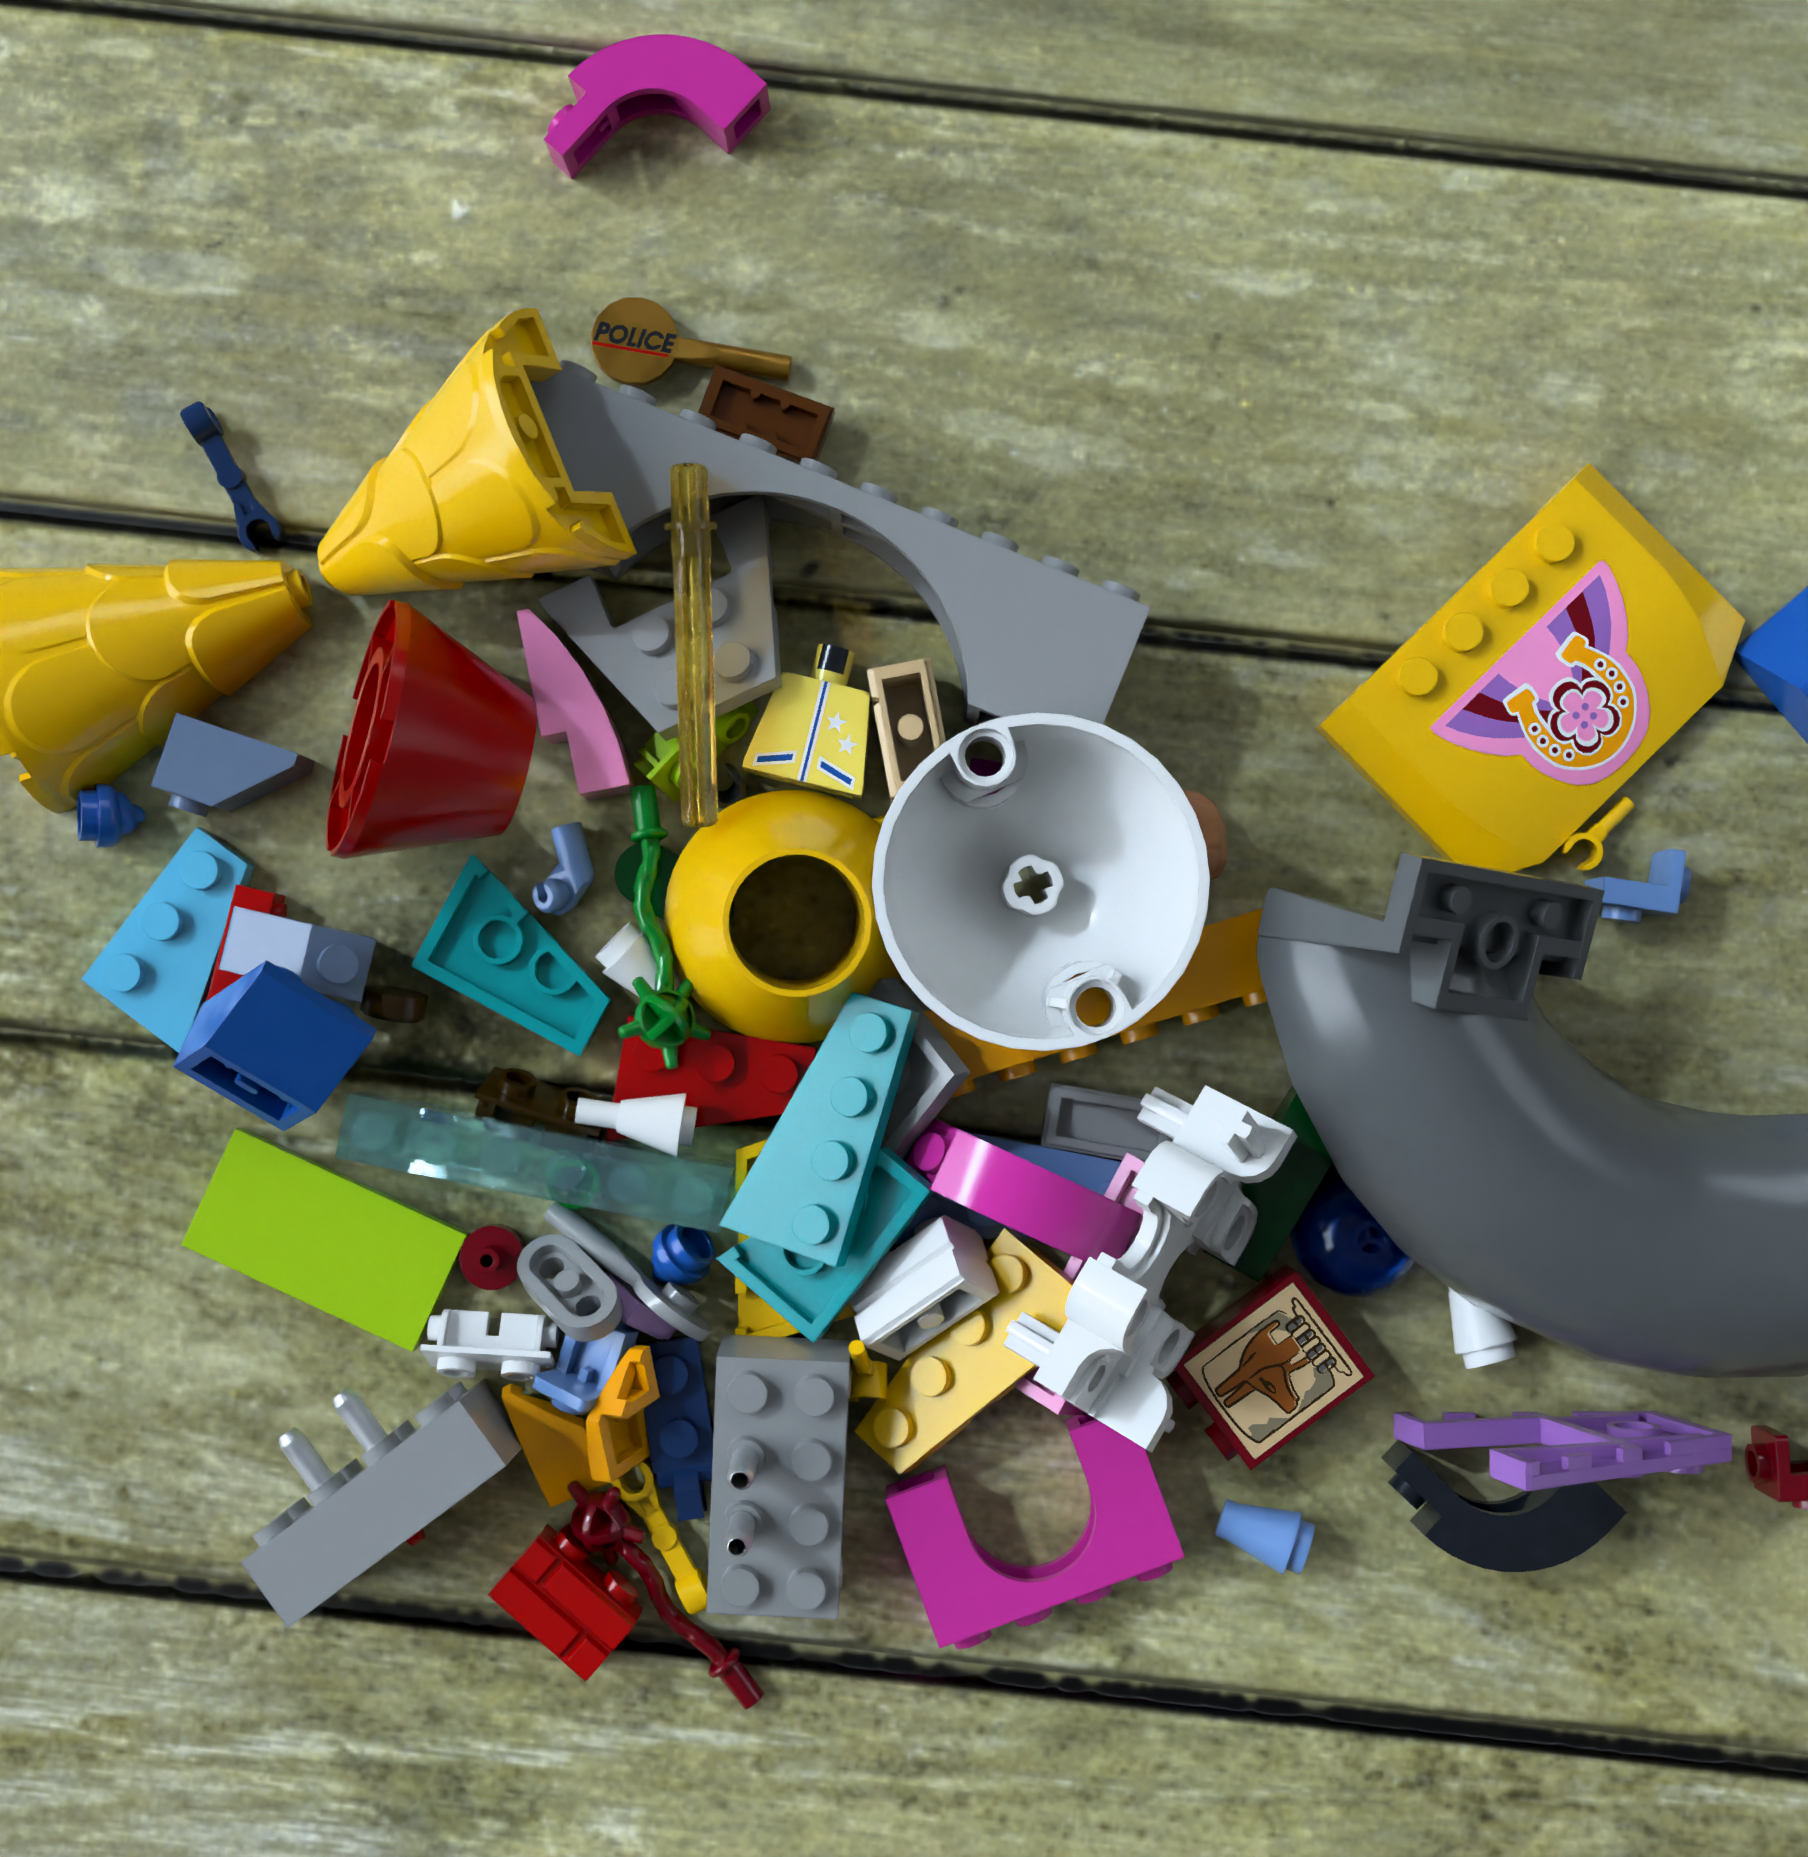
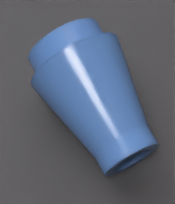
M1226 1499L1215 1536L1227 1540L1283 1575L1285 1569L1301 1574L1312 1543L1315 1524L1302 1520V1512L1241 1504Z

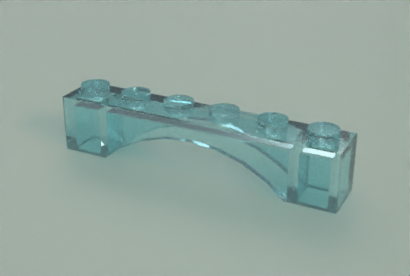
M371 1091L348 1093L335 1158L715 1233H720L724 1228L719 1224L730 1206L736 1176V1163L682 1152H678L677 1157L655 1148L591 1139L513 1124L427 1102Z

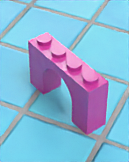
M1085 1412L1082 1416L1075 1415L1065 1419L1089 1487V1517L1080 1538L1066 1553L1050 1562L1033 1566L1014 1565L999 1560L988 1553L976 1541L966 1522L946 1464L887 1485L885 1500L939 1649L953 1643L956 1649L973 1647L990 1638L992 1635L991 1629L1013 1621L1020 1627L1035 1624L1052 1614L1051 1607L1074 1598L1078 1604L1097 1601L1112 1592V1584L1136 1576L1138 1581L1156 1579L1173 1569L1172 1562L1185 1558L1146 1450Z

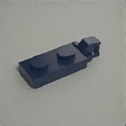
M684 1335L672 1337L669 1340L663 1339L662 1341L659 1339L636 1343L635 1345L650 1346L660 1398L644 1408L653 1474H657L659 1489L673 1487L679 1522L704 1518V1511H707L708 1508L703 1482L712 1481L714 1424L701 1341Z

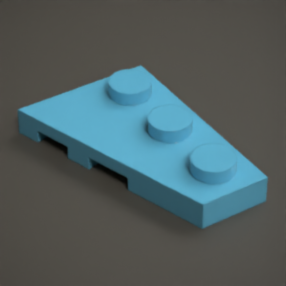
M196 827L81 980L179 1053L202 1004L207 1000L235 885L248 886L254 865L206 829Z

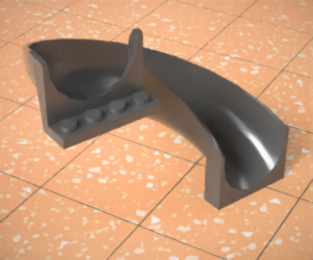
M1401 852L1386 915L1335 904L1285 889L1270 888L1267 891L1258 930L1256 955L1260 978L1292 1085L1342 1180L1405 1254L1472 1305L1595 1360L1681 1376L1703 1378L1801 1377L1808 1375V1113L1750 1116L1706 1112L1640 1096L1596 1067L1564 1038L1546 1018L1533 996L1538 975L1582 980L1605 890L1582 884Z

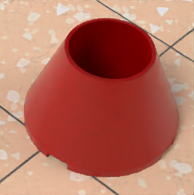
M390 599L377 621L360 668L352 696L353 699H357L349 735H342L333 777L327 816L326 849L331 851L332 857L341 859L503 834L511 822L519 803L533 752L537 723L535 699L409 603Z

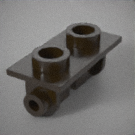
M494 1067L475 1094V1098L479 1099L475 1110L474 1119L485 1122L484 1129L528 1142L532 1136L534 1124L537 1122L545 1125L540 1146L579 1157H584L585 1154L597 1157L604 1138V1133L601 1132L603 1127L575 1123V1113L579 1097L600 1100L588 1090L576 1087L561 1088L537 1080L532 1073L522 1069Z

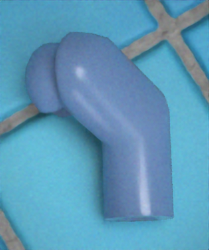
M581 822L569 823L551 829L559 863L545 882H538L535 885L532 894L535 906L544 913L563 915L574 909L593 882L594 869Z

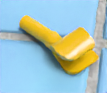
M1622 797L1585 833L1574 832L1559 847L1560 853L1565 854L1572 848L1575 842L1584 839L1590 846V854L1576 869L1585 871L1596 867L1602 860L1604 853L1602 842L1635 808L1634 803L1629 798Z
M853 1340L848 1346L853 1361L850 1365L852 1376L849 1400L859 1402V1398L880 1399V1402L887 1401L888 1364L871 1361L864 1343L860 1340Z

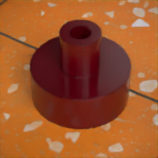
M489 1224L475 1230L466 1238L460 1250L459 1261L464 1276L474 1286L484 1290H498L510 1285L519 1278L517 1261L522 1250L526 1247L525 1241L516 1230L503 1224ZM487 1255L492 1257L493 1263L489 1262Z

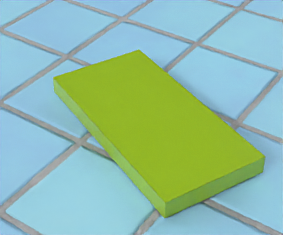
M240 1127L235 1128L181 1245L413 1352L418 1348L427 1329L429 1317L431 1314H434L459 1260L461 1247L471 1233Z

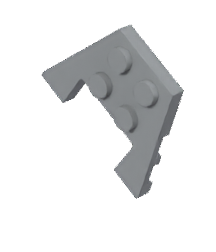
M754 495L709 517L731 566L729 574L618 627L614 626L599 587L590 574L539 599L542 608L665 741L671 740L782 687L777 610L774 607L772 586L774 560L770 554L769 540L771 514L762 495Z

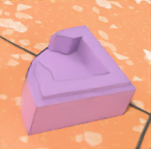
M606 1271L605 1274L614 1282L623 1303L621 1320L625 1324L662 1341L663 1339L669 1340L676 1328L651 1310L636 1295L633 1286Z

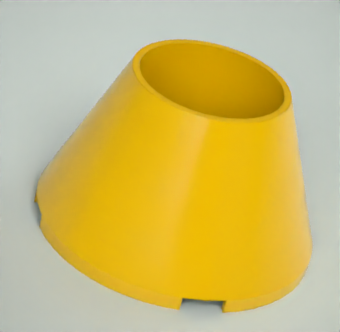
M780 790L757 794L740 800L713 816L696 832L680 854L672 871L665 899L664 925L665 933L674 956L673 965L682 982L685 979H689L693 984L694 989L691 996L706 1012L725 1026L745 1036L793 1044L811 1043L824 1040L827 1037L852 992L868 995L879 979L896 977L901 982L902 977L885 948L875 916L872 876L874 851L881 826L855 806L838 798L805 790ZM786 855L811 856L835 870L843 879L851 894L855 913L851 939L839 959L823 972L797 980L771 977L755 969L737 950L729 929L731 904L737 889L744 879L765 862Z

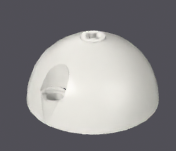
M1038 712L1004 716L971 727L944 742L923 760L898 790L883 820L874 851L872 876L875 916L885 948L902 979L918 998L950 1025L980 1040L1012 1049L1038 1051L1080 1047L1107 1038L1137 1022L1163 1000L1184 973L1199 943L1208 911L1210 886L1206 843L1196 813L1178 782L1160 761L1131 738L1101 723L1072 715ZM984 741L996 746L1002 757L1000 771L995 775L987 777L978 776L973 773L965 760L966 749L975 742ZM998 789H1001L1000 791H998V792L995 793V794L987 795V794L992 793V792H994V791H996V790H998ZM1027 868L1032 876L1043 874L1046 879L1047 888L1039 891L1043 899L1037 904H1034L1030 896L1019 898L1015 893L1014 884L1022 881L1018 874L1021 869ZM1086 972V973L1081 974V975H1079V976H1077V977H1075V978L1070 979V978L1073 977L1075 974H1079V973ZM1098 987L1109 998V1014L1100 1024L1087 1026L1077 1016L1076 1001L1086 989Z

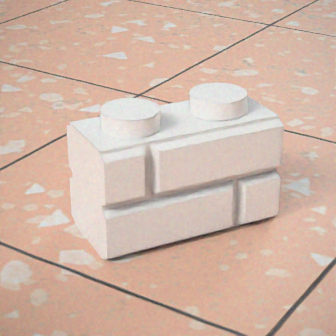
M943 1215L942 1217L931 1218L920 1223L915 1228L912 1238L895 1250L887 1252L850 1301L852 1309L857 1312L854 1318L860 1340L867 1348L900 1361L1000 1293L992 1268L986 1263L989 1259L982 1237L976 1230Z

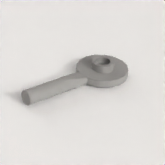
M554 1202L544 1216L547 1222L564 1236L572 1239L603 1268L633 1286L636 1295L667 1323L697 1341L703 1342L712 1331L710 1324L696 1311L700 1303L684 1288L671 1281L664 1286L654 1279L647 1277L618 1246L573 1209L565 1208Z

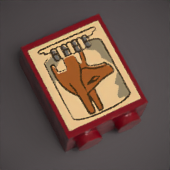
M1284 1264L1194 1332L1195 1336L1174 1368L1175 1371L1167 1376L1166 1380L1188 1409H1191L1200 1402L1212 1418L1214 1423L1204 1430L1225 1459L1230 1461L1236 1455H1239L1248 1468L1252 1470L1374 1378L1375 1375L1298 1272Z

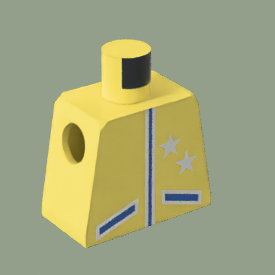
M818 644L810 677L782 672V687L773 691L744 757L742 767L747 774L860 802L863 801L871 696L869 692L847 687L855 656L854 652L833 645Z

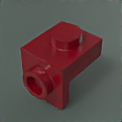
M1752 1425V1444H1747L1745 1448V1466L1749 1479L1754 1483V1488L1778 1502H1792L1793 1507L1808 1510V1460L1790 1461L1787 1435L1767 1425Z

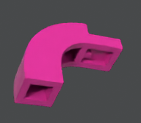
M654 34L626 39L607 46L591 55L568 75L577 103L574 106L568 104L557 112L549 124L548 135L544 138L553 163L570 179H573L620 128L635 119L648 115H671L687 120L701 129L727 154H730L771 110L767 83L732 54L702 40L669 34Z
M935 1118L914 1143L906 1160L909 1166L932 1184L930 1190L1087 1262L1089 1257L1097 1261L1101 1252L1115 1259L1121 1258L1141 1213Z

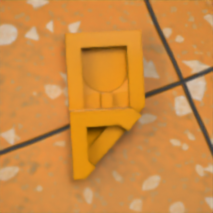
M634 1345L628 1349L605 1384L586 1419V1442L592 1480L612 1483L651 1456L644 1408L660 1398L650 1346Z
M514 1384L502 1387V1400L510 1421L550 1508L573 1499L567 1489L572 1481H578L588 1492L608 1484V1482L592 1480L587 1452L586 1423L583 1418L563 1412L555 1408L551 1402L522 1394L523 1387Z

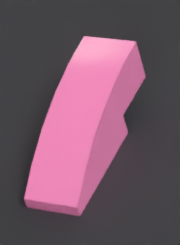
M529 608L516 611L533 698L537 707L541 737L550 744L569 742L578 792L586 800L589 801L630 792V789L636 787L626 748L614 719L591 678L561 640Z

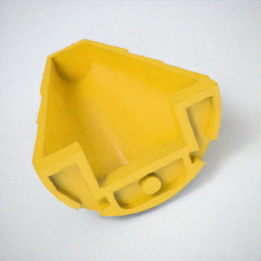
M518 309L502 318L489 329L466 354L435 397L421 408L389 456L378 460L372 466L319 543L317 551L319 570L324 580L330 586L352 596L462 589L465 582L532 578L536 573L616 566L621 560H626L637 554L613 493L574 491L530 384V381L543 382L562 370L538 309Z
M171 559L167 565L88 563L85 567L0 568L1 756L10 754L11 758L20 760L27 772L19 775V782L43 807L57 814L72 809L74 806H77L79 790H94L95 784L109 785L154 747H162L167 741L176 713L196 718L221 695L230 697L312 627L306 607L314 605V599L305 575L300 569L293 570L284 561Z

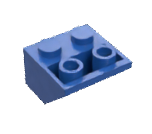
M266 960L202 1004L173 1067L280 1130L286 1131L317 1113L372 1041L377 1029L357 1017L349 1006L330 1000L304 984L293 971L275 966Z

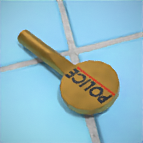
M625 297L609 304L597 316L591 331V349L599 368L611 380L620 384L647 386L661 380L673 368L675 362L715 368L718 365L737 373L789 381L792 356L679 337L671 315L658 303L643 297Z

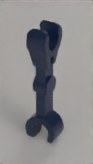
M200 401L182 409L180 416L194 440L203 447L217 473L218 483L225 488L233 503L238 537L241 544L253 553L261 554L259 546L253 540V531L255 527L262 523H268L275 539L280 543L284 542L286 539L284 526L253 495L247 483L246 474L238 467L222 437L224 431L215 413Z

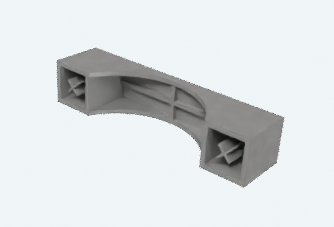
M561 360V371L543 382L530 381L574 491L612 492L637 552L636 555L626 560H621L616 566L588 569L618 580L635 563L657 548L681 536L712 527L710 516L754 495H762L770 509L771 521L813 527L840 536L884 561L917 592L938 621L950 645L963 691L965 722L976 726L1004 716L1038 712L1072 715L1104 724L1151 608L1138 602L1140 594L1132 588L1105 580L1102 587L1078 578L1079 569L1066 561L1051 556H1043L1042 561L1039 562L1017 553L1018 544L1002 535L984 531L981 538L959 530L957 529L959 522L954 517L940 510L922 507L921 512L917 513L896 504L898 497L894 493L878 485L863 482L860 489L836 480L838 473L819 461L802 458L800 464H796L776 456L778 449L768 441L757 436L742 433L740 439L737 440L715 431L717 424L713 420L695 411L681 409L679 416L655 407L657 400L638 388L622 384L619 391L596 383L597 376L592 371L574 362Z

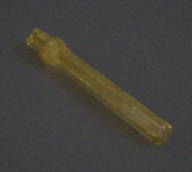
M678 463L672 465L670 469L672 522L664 523V530L671 531V557H673L681 821L687 827L703 828L714 826L718 821L710 557L712 556L711 530H717V522H709L707 468L700 463Z

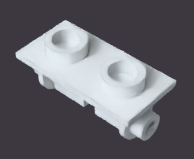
M444 1309L442 1315L431 1314L428 1321V1340L437 1341V1345L421 1344L420 1351L429 1365L437 1367L436 1372L443 1376L472 1378L475 1376L476 1370L501 1371V1377L507 1380L534 1382L536 1374L555 1369L556 1362L551 1352H546V1347L557 1348L560 1328L555 1322L548 1321L547 1315L502 1313L499 1336H489L491 1318L489 1312Z

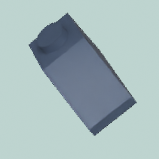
M176 713L151 786L172 793L168 805L207 817L210 806L233 812L310 774L315 761L295 752Z
M234 906L219 969L245 975L267 960L275 966L293 971L304 984L320 994L362 1002L376 939L355 932Z

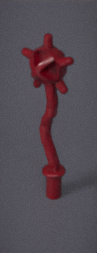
M578 1481L569 1483L567 1489L577 1505L572 1512L571 1522L564 1527L570 1529L574 1536L583 1542L587 1550L592 1553L602 1552L608 1565H615L619 1561V1553L642 1578L647 1587L650 1600L662 1621L712 1661L708 1669V1675L712 1678L719 1677L744 1709H749L762 1698L764 1691L739 1661L740 1650L736 1647L725 1650L716 1638L691 1622L673 1604L666 1591L664 1579L654 1563L635 1544H642L645 1541L646 1532L631 1525L632 1520L629 1509L625 1504L619 1502L620 1489L614 1486L609 1488L608 1491L592 1492L589 1494Z

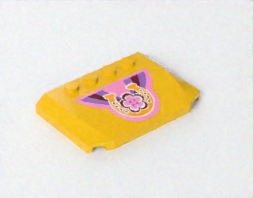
M1590 463L1581 468L1537 511L1538 513L1365 682L1360 684L1315 728L1444 860L1515 872L1543 863L1724 685L1745 619Z

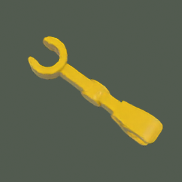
M646 1458L637 1465L645 1477V1485L642 1489L633 1490L629 1488L625 1483L623 1475L612 1482V1487H618L621 1491L620 1499L643 1518L652 1535L653 1545L661 1551L676 1579L675 1587L683 1606L689 1614H697L707 1608L708 1578L702 1569L696 1568L679 1537L678 1527L670 1521L664 1510L657 1474H653L652 1462Z

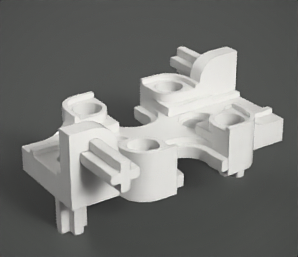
M1206 1085L1194 1105L1156 1086L1151 1095L1145 1094L1140 1103L1143 1108L1137 1117L1138 1121L1174 1140L1172 1142L1166 1140L1152 1151L1132 1183V1186L1138 1189L1134 1200L1144 1211L1143 1221L1134 1242L1119 1259H1115L1104 1252H1101L1097 1261L1091 1257L1088 1258L1069 1292L1065 1307V1314L1068 1320L1060 1333L1026 1312H1022L1017 1322L1012 1320L1006 1330L1009 1335L1003 1344L1009 1350L1039 1367L1033 1378L1034 1380L1151 1453L1164 1431L1170 1433L1175 1425V1422L1170 1419L1173 1412L1172 1397L1167 1386L1159 1379L1165 1378L1172 1372L1195 1336L1194 1332L1171 1318L1164 1311L1166 1305L1159 1298L1163 1283L1172 1265L1184 1250L1195 1256L1198 1250L1202 1248L1235 1266L1254 1231L1258 1216L1255 1205L1244 1196L1241 1190V1182L1256 1183L1271 1177L1281 1166L1297 1138V1135L1291 1128Z

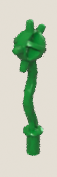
M641 785L630 789L636 830L630 835V839L635 843H641L643 855L642 863L639 866L633 886L635 893L633 909L640 930L649 939L657 964V973L655 974L654 990L643 977H637L633 980L632 985L639 995L641 1002L635 1010L634 1021L620 1026L618 1034L623 1039L640 1036L641 1040L650 1047L662 1050L667 1069H675L678 1067L677 1047L686 1042L689 1037L707 1041L711 1036V1030L695 1022L694 1009L688 1000L694 989L690 980L685 979L674 991V956L667 934L660 928L650 901L658 873L657 863L661 856L660 840L668 836V831L665 828H661L655 786Z

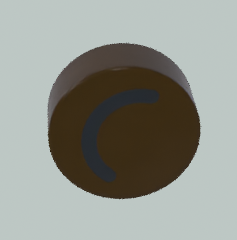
M366 985L360 1010L363 1011V1014L376 1019L400 1023H419L425 1018L428 996L418 991L400 987Z

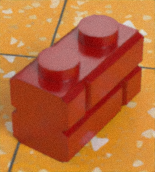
M547 1523L500 1577L488 1593V1596L586 1682L634 1627L643 1607L636 1602V1599L639 1597L637 1589L626 1577L615 1570H610L607 1575L604 1574L587 1559L591 1551L584 1547L583 1542L579 1541L570 1529L562 1527L557 1532Z

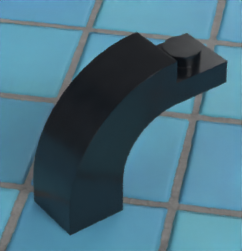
M1397 1440L1381 1457L1396 1472L1388 1483L1416 1510L1425 1501L1427 1502L1412 1517L1410 1522L1437 1547L1451 1556L1484 1569L1501 1572H1527L1562 1564L1597 1544L1627 1513L1596 1482L1535 1491L1523 1490L1519 1494L1507 1499L1479 1501L1464 1497L1453 1491L1400 1440Z

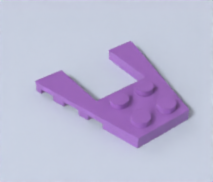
M1572 1411V1416L1551 1417L1539 1412H1512V1416L1476 1418V1413L1443 1412V1420L1425 1421L1412 1416L1410 1412H1393L1394 1438L1422 1450L1544 1444L1545 1446L1489 1449L1490 1477L1524 1491H1535L1616 1478L1644 1477L1645 1474L1664 1471L1677 1474H1700L1704 1472V1465L1732 1461V1434L1656 1411Z

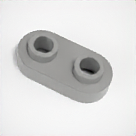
M560 1234L544 1235L530 1242L522 1250L517 1261V1272L526 1292L568 1337L581 1342H591L607 1336L617 1327L622 1318L623 1303L614 1282L572 1239ZM561 1271L555 1278L547 1279L552 1273ZM598 1309L595 1313L584 1316L587 1312Z

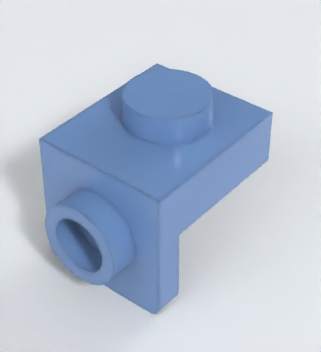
M1667 849L1653 853L1648 883L1604 876L1585 880L1584 885L1605 890L1600 907L1602 908L1601 919L1620 923L1641 924L1642 914L1649 916L1678 914L1679 904H1683L1689 894L1691 871L1689 867H1685V850Z
M591 1310L587 1312L584 1316L591 1315L595 1313L597 1310ZM619 1322L610 1334L591 1342L577 1341L565 1335L555 1369L536 1374L532 1386L533 1389L551 1397L552 1405L563 1412L574 1415L587 1414L593 1409L605 1384L625 1353L635 1345L639 1331Z

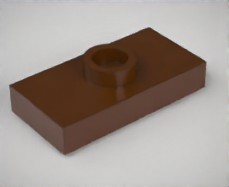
M716 365L698 413L710 418L717 424L715 431L737 440L740 439L742 433L757 436L768 441L778 449L776 456L800 464L802 458L818 461L835 416V408Z

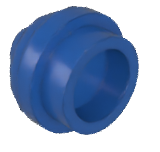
M95 784L94 790L78 791L77 831L79 841H95L96 848L114 847L121 841L122 835L132 833L137 828L138 823L146 819V813L141 807L131 804L130 799L124 793L115 791L108 784Z
M682 1221L678 1225H667L655 1236L652 1244V1275L654 1279L662 1283L671 1281L676 1285H687L700 1282L708 1275L711 1263L716 1258V1249L712 1239L704 1229L691 1221Z

